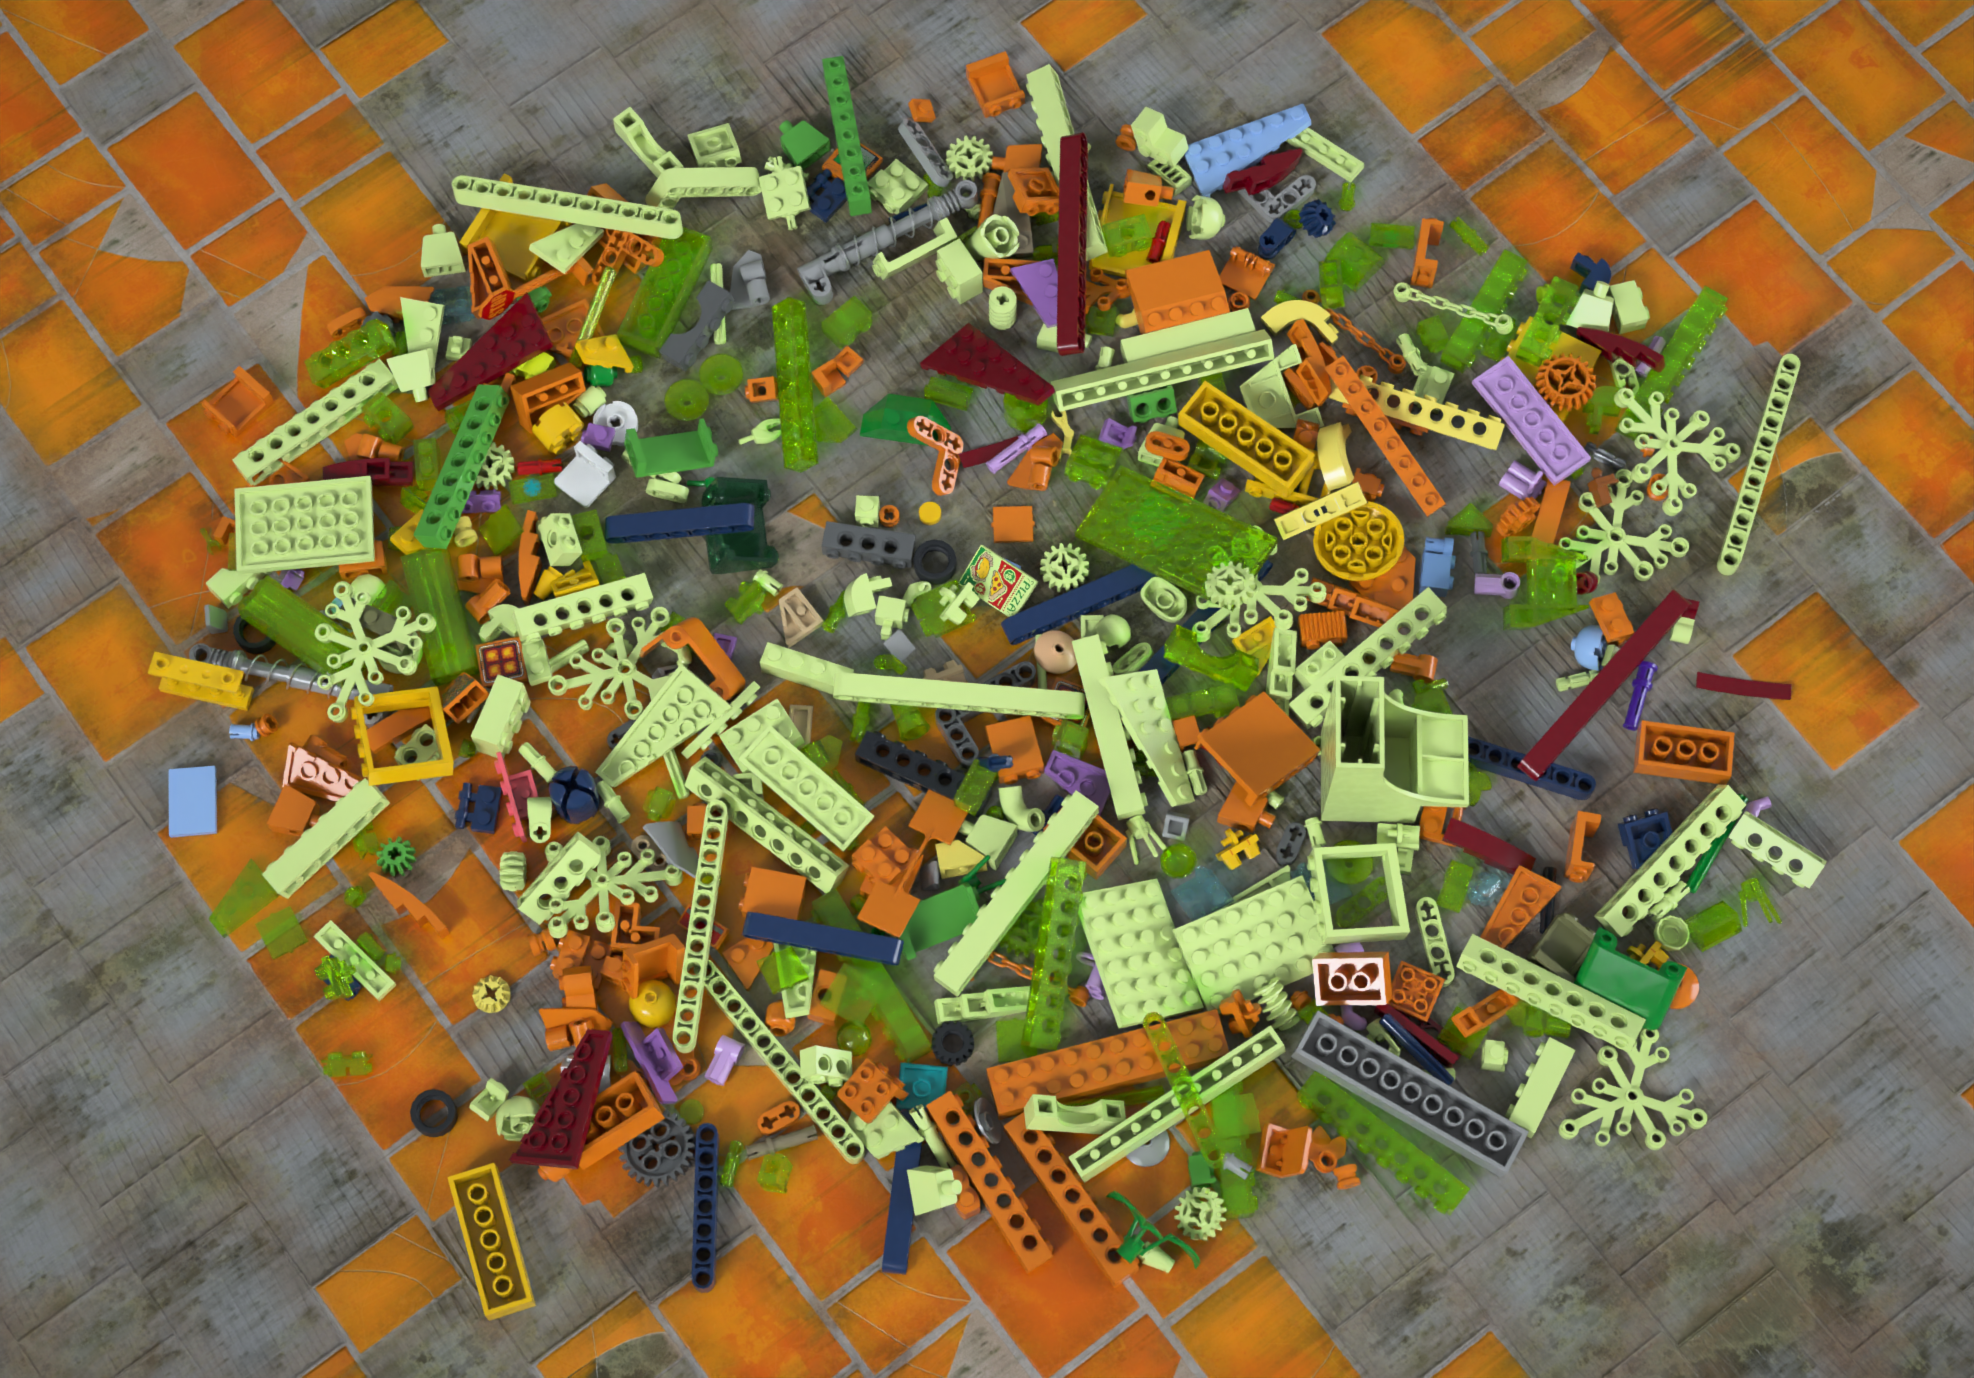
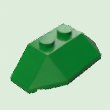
M887 394L863 414L860 436L929 446L909 434L907 423L911 418L924 416L950 431L951 426L933 400ZM933 430V439L938 441V434Z

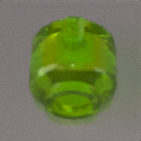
M657 786L655 789H650L642 806V809L648 813L647 818L660 822L661 818L668 819L676 803V799L672 796L673 792Z

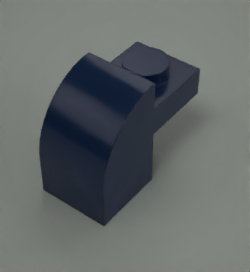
M1579 252L1573 258L1570 269L1585 278L1581 283L1579 294L1582 295L1584 289L1594 291L1597 281L1610 283L1611 270L1603 258L1597 264L1589 256L1582 255Z

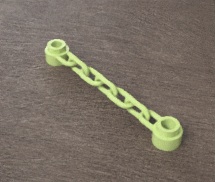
M1404 282L1398 283L1394 287V295L1399 302L1421 300L1435 308L1449 309L1467 318L1475 317L1483 320L1486 324L1495 326L1496 331L1500 334H1508L1513 329V321L1509 315L1485 314L1464 304H1453L1439 296L1431 297L1425 295L1420 290L1413 289ZM1412 292L1417 293L1416 298L1412 297ZM1435 299L1443 301V306L1435 304ZM1463 308L1471 310L1470 315L1462 313ZM1489 316L1496 318L1495 323L1489 321ZM1501 321H1507L1505 324H1500Z

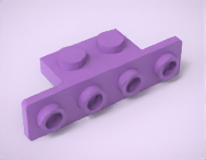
M623 1022L620 1026L624 1032V1037L629 1042L635 1058L641 1065L644 1076L654 1091L655 1098L661 1104H674L678 1099L668 1081L684 1067L664 1028H656L650 1035L645 1037L638 1022Z

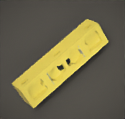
M1357 481L1283 514L1274 520L1283 540L1364 505L1367 503V500Z

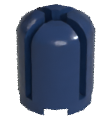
M568 766L557 771L552 777L553 783L549 784L548 790L554 808L560 818L568 823L580 824L579 822L594 817L599 810L600 797L591 774L583 768L579 771L577 766Z

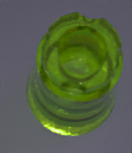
M890 704L902 741L917 739L929 731L930 725L923 717L918 706Z

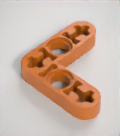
M614 230L592 273V282L602 288H608L613 283L627 253L652 267L661 265L664 253L660 248L635 233ZM640 242L641 248L635 253L634 247L636 243ZM615 252L616 259L613 263H610V255ZM648 252L653 253V255H655L654 259H652V257L646 254Z
M924 416L911 418L907 423L909 434L939 451L932 480L934 493L938 496L952 493L960 464L958 454L962 453L963 450L961 437ZM933 430L938 434V441L933 439ZM946 459L950 462V470H947L945 467Z

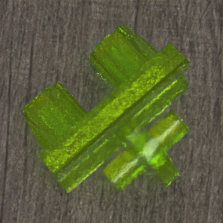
M754 580L752 583L743 581L738 589L741 596L738 599L731 597L725 602V607L732 614L735 621L742 624L754 612L759 615L764 612L761 604L764 602V597L767 594L762 590L758 581Z
M326 955L321 958L323 963L315 968V972L320 980L324 981L329 978L331 982L329 986L323 988L326 999L335 1000L340 997L350 998L353 996L349 984L354 982L351 975L357 971L354 965L347 966L346 961H339L338 957L330 958Z

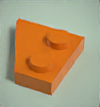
M746 937L722 953V956L747 992L752 988V984L757 975L762 971L764 963L774 951V945L771 942Z

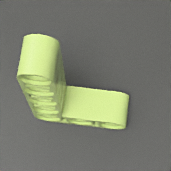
M755 167L670 168L660 174L647 194L645 201L649 206L673 209L681 197L754 196L762 192L759 181L760 176Z

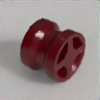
M1591 571L1575 573L1570 579L1571 590L1579 595L1592 593L1598 586L1597 576Z

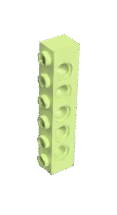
M642 573L516 609L512 617L520 641L534 642L539 640L542 635L549 634V636H554L562 633L563 629L571 627V630L583 627L584 623L591 621L594 624L606 620L608 616L621 617L626 615L629 610L636 609V611L647 609L652 603L653 595L646 575ZM629 593L633 599L626 601L622 598L621 594ZM607 599L610 601L611 606L604 607L599 601ZM585 605L590 611L588 613H581L578 607ZM560 611L565 612L568 618L564 620L559 619L556 613ZM543 618L546 624L539 626L535 624L534 619Z

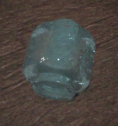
M1481 872L1469 882L1467 886L1468 898L1475 905L1490 906L1502 894V881L1492 872Z

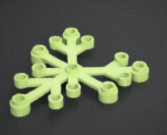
M1621 388L1614 396L1616 405L1621 408L1629 407L1643 423H1636L1631 418H1624L1619 423V429L1623 433L1631 431L1654 434L1658 439H1650L1647 435L1640 434L1634 441L1635 446L1638 449H1661L1645 464H1637L1632 469L1631 476L1637 483L1646 482L1651 476V470L1667 456L1668 474L1661 480L1655 481L1651 486V491L1659 496L1666 491L1668 486V498L1663 502L1662 509L1667 515L1675 516L1683 507L1682 501L1678 497V489L1681 491L1682 496L1687 499L1692 498L1697 492L1694 484H1687L1678 475L1677 455L1681 451L1700 453L1710 464L1713 471L1720 472L1726 466V462L1732 463L1740 457V447L1734 443H1728L1725 446L1713 445L1715 442H1720L1725 436L1724 430L1720 427H1715L1701 444L1683 442L1695 430H1703L1709 424L1710 418L1707 412L1696 411L1690 417V423L1676 435V420L1679 418V412L1675 408H1669L1664 413L1666 421L1665 432L1661 428L1660 404L1664 400L1662 393L1656 391L1649 396L1648 402L1651 406L1650 417L1634 400L1632 390ZM1653 396L1657 397L1659 402H1656ZM1669 413H1672L1674 415V418H1671L1669 416ZM1624 423H1627L1630 428H1626ZM1714 432H1717L1720 438L1716 437ZM1639 439L1644 440L1645 444H1641ZM1715 462H1719L1721 467H1718ZM1656 485H1659L1662 490H1658ZM1686 488H1689L1692 494L1688 493Z
M1620 469L1617 471L1615 479L1623 478L1626 480V483L1619 481L1615 484L1617 486L1616 496L1612 493V488L1607 487L1612 499L1610 506L1614 509L1612 525L1596 507L1591 492L1583 493L1578 502L1579 508L1584 512H1589L1602 530L1590 529L1582 525L1578 527L1576 537L1581 541H1585L1588 538L1602 541L1598 544L1573 541L1568 537L1561 538L1558 543V549L1561 552L1566 553L1570 550L1584 553L1569 563H1557L1553 568L1552 576L1558 582H1565L1570 578L1571 572L1591 560L1590 571L1597 576L1599 584L1601 554L1609 548L1608 559L1603 568L1607 575H1614L1618 570L1617 556L1619 549L1634 568V576L1640 581H1647L1653 574V566L1647 561H1640L1628 545L1644 547L1654 559V566L1658 569H1663L1668 563V557L1659 550L1671 552L1675 557H1683L1688 552L1689 543L1682 537L1675 538L1672 542L1661 541V539H1668L1672 533L1671 527L1666 524L1661 525L1656 532L1647 538L1626 535L1625 531L1621 528L1623 512L1633 505H1640L1644 499V494L1639 490H1635L1625 499L1626 490L1632 484L1633 478L1631 471ZM1633 496H1639L1640 500H1635ZM1589 502L1591 506H1585L1583 503ZM1583 530L1587 535L1583 536L1579 531ZM1661 530H1667L1668 534H1662ZM1616 536L1619 540L1614 541L1611 539V537ZM1566 542L1569 544V547L1565 548L1561 543ZM1675 547H1680L1682 552L1676 551ZM1657 559H1663L1664 563H1658ZM1612 565L1615 569L1609 570L1607 566ZM1643 570L1647 575L1643 576L1639 571ZM1562 571L1565 576L1561 577L1557 572Z
M1252 526L1246 531V540L1250 545V552L1245 548L1243 540L1235 539L1232 542V552L1242 557L1249 564V574L1254 575L1256 589L1253 590V598L1248 597L1247 610L1244 612V621L1247 624H1255L1258 620V613L1256 611V601H1258L1274 616V623L1278 629L1287 630L1292 626L1293 616L1291 612L1285 609L1281 610L1266 595H1283L1293 604L1294 609L1299 612L1307 608V599L1304 596H1308L1314 603H1320L1325 600L1326 587L1322 583L1315 582L1310 586H1299L1308 581V571L1304 568L1297 569L1295 576L1283 586L1262 585L1257 580L1258 565L1267 557L1277 552V543L1274 540H1267L1264 543V548L1259 551V545L1264 542V531L1259 526ZM1236 545L1242 546L1239 549L1235 548ZM1268 546L1274 547L1273 549H1267ZM1223 552L1217 553L1212 560L1213 567L1220 569V563H1222L1218 560H1225L1223 562L1225 566H1228L1231 561L1229 555ZM1299 574H1304L1305 577L1300 578V577H1298V575H1299ZM1202 593L1196 597V605L1200 609L1208 607L1219 608V602L1211 603V598L1207 597V594ZM1204 599V600H1206L1207 602H1206V603H1200L1199 601ZM1298 602L1304 603L1301 606L1297 605ZM1224 604L1219 611L1205 622L1200 621L1193 626V638L1198 642L1207 641L1211 636V629L1229 614L1230 624L1227 626V634L1231 638L1239 637L1241 634V627L1239 625L1240 608L1232 605L1231 610H1228L1227 605ZM1248 615H1254L1255 617H1254V618H1248L1247 616H1248ZM1200 628L1205 629L1204 631H1198ZM1232 628H1236V629H1237L1236 632H1231L1230 630H1231Z
M345 581L338 582L333 590L334 595L342 601L345 611L341 610L336 604L331 603L326 606L325 613L332 619L338 618L350 623L356 640L335 632L334 628L326 623L318 625L315 629V636L322 643L334 641L352 648L339 655L330 654L327 657V664L331 668L338 669L343 663L355 659L351 667L330 676L321 675L317 680L318 686L323 690H329L334 684L345 680L336 703L330 705L327 711L328 717L336 723H341L348 717V710L345 705L355 683L360 693L358 696L359 702L364 706H370L374 702V696L369 692L361 671L364 662L369 671L368 680L374 685L381 684L384 679L383 674L378 670L374 657L397 666L398 670L404 675H412L417 670V662L411 656L404 655L399 657L378 648L397 641L417 651L423 646L422 639L416 635H408L419 630L423 633H430L436 626L434 617L428 613L420 614L415 622L405 625L411 618L412 613L407 607L401 606L396 610L397 620L392 631L372 640L365 636L360 623V617L365 606L370 602L371 597L364 590L358 591L355 594L356 604L354 606L351 599L354 595V588ZM345 587V592L340 594L339 589ZM365 594L366 599L364 601H360V596ZM336 608V612L330 615V610ZM406 610L407 615L405 617H401V612ZM427 618V624L421 625L422 619ZM327 629L326 634L321 636V630ZM417 639L418 644L413 647L412 641ZM368 645L367 650L362 652L361 647ZM338 658V662L335 665H332V659ZM409 661V665L406 668H403V662ZM379 674L378 680L373 681V675ZM324 679H328V684L326 686H322V681ZM365 695H369L370 697L367 702H363V697ZM339 708V714L333 715L334 709Z
M657 607L652 610V623L646 632V623L642 617H635L632 620L631 624L634 631H636L638 643L628 658L623 640V635L626 631L624 622L619 618L610 619L606 624L608 634L614 638L618 660L606 654L601 648L594 649L592 651L593 661L597 664L604 663L611 667L610 669L603 670L584 660L580 654H573L569 659L571 667L574 669L581 668L590 674L566 680L563 676L555 675L548 681L551 693L559 696L563 695L567 689L592 683L585 694L581 695L578 699L580 708L589 710L593 706L592 699L605 680L614 678L607 689L601 692L600 696L603 703L607 705L612 704L615 701L616 691L624 683L628 701L624 706L625 713L629 719L637 720L644 711L642 703L636 698L633 680L648 687L652 701L674 673H670L669 676L651 679L637 671L635 665L640 658L641 648L659 635L655 636L660 627H664L669 623L670 616L667 609ZM659 617H665L663 621H657ZM638 622L643 623L640 627H636L635 624ZM615 628H620V631L613 632ZM665 642L661 644L663 647H668ZM598 653L603 654L601 658H595ZM575 659H580L578 664H573ZM624 668L630 669L627 673H622V670ZM557 685H562V686H563V687H562L561 689H559V690H556V689H555V687H556ZM605 695H612L610 699H604ZM584 700H589L587 705L582 704ZM633 709H638V710H639L638 713H636V714H631V711H632Z
M598 836L592 841V843L600 848L601 860L597 865V872L589 869L585 873V877L591 880L592 887L578 900L563 901L558 897L550 900L549 907L552 913L559 914L562 911H566L561 917L556 916L550 920L548 924L550 935L554 938L564 937L568 933L567 923L572 919L576 929H586L589 922L585 906L597 894H599L600 910L595 919L597 929L601 932H610L615 927V919L613 914L609 912L608 893L620 899L624 905H630L634 902L635 897L632 890L642 895L647 902H654L658 899L657 889L654 886L646 887L641 883L665 880L666 884L676 886L683 881L682 870L669 865L665 870L641 873L656 860L654 851L652 849H645L641 852V859L625 875L617 876L624 868L632 864L631 854L629 852L619 853L617 856L618 862L607 871L606 856L611 852L610 842L604 836ZM550 842L545 848L546 858L549 861L548 865L563 849V846L558 842ZM574 859L570 862V864L573 866H577L581 864L582 861L579 859ZM618 885H626L631 889L623 890Z
M1642 1027L1638 1035L1642 1043L1640 1051L1638 1052L1636 1048L1637 1042L1635 1041L1630 1053L1627 1052L1635 1065L1631 1083H1629L1617 1062L1618 1053L1616 1049L1608 1045L1603 1046L1597 1054V1059L1601 1065L1610 1068L1620 1088L1607 1084L1603 1078H1597L1592 1083V1090L1597 1094L1604 1093L1617 1097V1099L1609 1102L1587 1095L1583 1089H1575L1571 1094L1573 1103L1585 1104L1598 1109L1576 1120H1563L1559 1125L1558 1131L1562 1138L1570 1140L1578 1134L1580 1128L1603 1117L1600 1130L1595 1136V1143L1601 1147L1606 1146L1610 1141L1609 1131L1616 1110L1624 1107L1621 1119L1615 1127L1617 1134L1626 1136L1631 1131L1630 1120L1634 1110L1647 1133L1645 1137L1646 1146L1651 1150H1659L1665 1144L1666 1137L1662 1131L1654 1127L1643 1106L1660 1111L1669 1125L1670 1133L1674 1136H1680L1685 1130L1684 1123L1677 1120L1676 1117L1685 1119L1691 1128L1700 1129L1707 1122V1114L1699 1108L1690 1111L1678 1107L1682 1104H1689L1693 1100L1694 1094L1690 1089L1681 1090L1677 1096L1665 1102L1644 1096L1640 1089L1644 1070L1658 1062H1665L1670 1054L1667 1048L1659 1047L1654 1054L1649 1056L1651 1045L1658 1040L1659 1032L1657 1029L1650 1030L1654 1034L1650 1038L1646 1035L1648 1029ZM1610 1051L1612 1058L1605 1057L1604 1052ZM1663 1051L1666 1057L1660 1058L1658 1052ZM1595 1083H1602L1603 1089H1597ZM1575 1093H1580V1094H1582L1583 1099H1582V1100H1577V1099L1575 1098L1574 1094H1575ZM1634 1093L1636 1100L1629 1099L1628 1094ZM1682 1093H1687L1690 1099L1684 1100ZM1694 1114H1699L1702 1117V1121H1696ZM1571 1124L1574 1131H1567L1565 1126ZM1619 1125H1626L1627 1131H1621ZM1673 1125H1679L1681 1127V1131L1676 1132L1673 1129ZM1604 1135L1607 1139L1606 1142L1599 1141L1598 1136ZM1658 1135L1660 1142H1654L1652 1136Z

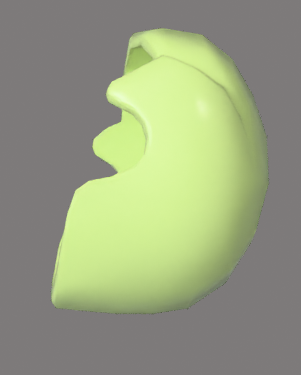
M371 574L360 575L351 583V586L354 588L353 599H355V594L360 590H364L370 595L371 600L367 605L380 606L387 597V587L384 582ZM361 595L359 600L364 601L366 599V595Z
M1107 615L1095 625L1096 633L1102 641L1105 640L1108 647L1118 645V648H1120L1131 639V628L1127 621L1119 615Z
M1669 915L1657 922L1653 934L1655 941L1657 940L1662 944L1660 948L1666 951H1677L1687 945L1690 932L1688 925L1681 918Z

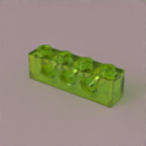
M1554 276L1518 348L1516 358L1537 367L1541 366L1544 360L1550 358L1553 352L1550 347L1552 343L1557 344L1562 333L1559 329L1561 325L1566 326L1571 315L1568 311L1570 307L1575 308L1580 297L1577 295L1579 286ZM1554 303H1560L1562 307H1558ZM1545 321H1551L1554 324L1549 325ZM1536 339H1543L1545 342L1540 343Z
M374 319L366 322L365 326L349 332L341 340L332 342L324 350L313 353L304 362L312 383L325 389L396 348L388 324Z

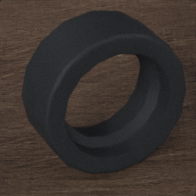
M933 539L925 541L917 548L914 554L915 573L921 581H927L931 585L943 584L950 580L956 571L955 551L948 543L942 540ZM933 551L944 553L948 558L947 568L943 572L936 574L925 571L922 566L924 555Z
M249 609L237 617L233 626V634L237 643L245 652L262 654L270 651L276 645L279 638V628L274 617L269 612L262 609ZM252 621H265L270 628L268 636L257 643L248 642L243 636L244 628Z
M436 1089L427 1090L419 1094L412 1102L410 1109L411 1120L417 1130L429 1137H439L450 1132L455 1126L458 1117L457 1106L452 1098L444 1091ZM430 1100H440L448 1108L447 1119L437 1127L425 1125L420 1118L421 1108Z

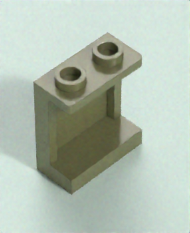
M1571 913L1557 914L1526 959L1573 983L1576 979L1573 975L1583 963L1596 933L1590 928H1584L1578 923V918Z

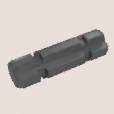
M1588 442L1584 447V450L1590 457L1591 455L1594 456L1593 459L1609 467L1612 465L1613 469L1617 471L1623 469L1626 465L1625 459L1621 457L1616 458L1615 454L1601 447L1597 448V445L1592 442Z

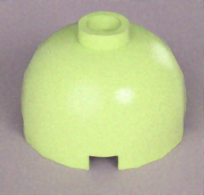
M1196 195L1192 199V201H1195L1193 207L1189 206L1187 211L1186 229L1187 231L1191 230V235H1188L1189 238L1208 240L1213 238L1220 231L1221 227L1224 226L1225 215L1216 200Z
M513 1096L500 1105L496 1113L497 1134L499 1136L500 1134L504 1135V1139L508 1141H520L525 1133L528 1134L534 1124V1117L539 1111L540 1106L533 1099L523 1096Z

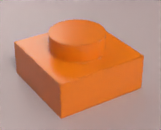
M911 99L908 103L914 122L932 123L935 120L936 116L930 100Z
M846 346L834 358L837 368L847 377L852 375L864 363L863 358L849 346Z

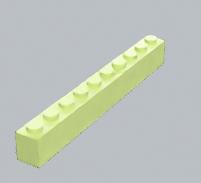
M1048 64L1026 74L1028 79L1026 87L1029 94L1033 97L1031 105L1034 112L1038 115L1036 123L1043 133L1041 141L1048 151L1046 159L1049 165L1052 166L1053 171L1051 174L1059 188L1060 138L1074 134L1058 74ZM1088 180L1086 261L1108 252Z
M1263 329L1051 381V385L1055 389L1053 394L1054 402L1061 412L1274 359L1272 339Z
M1077 790L1073 795L1068 794L1061 804L1063 808L1058 814L1056 812L1053 813L1047 822L1049 826L1044 832L1040 831L1034 838L1033 842L1035 844L1030 850L1026 849L1020 856V864L1016 869L1012 867L1005 876L1006 882L1002 887L997 886L991 894L993 899L988 905L984 904L979 909L976 915L978 918L973 924L969 923L962 933L964 936L960 942H954L948 950L950 955L945 961L941 960L934 968L935 981L958 997L1099 813V806Z
M1270 1025L1068 1158L1085 1183L1286 1052L1283 1042Z

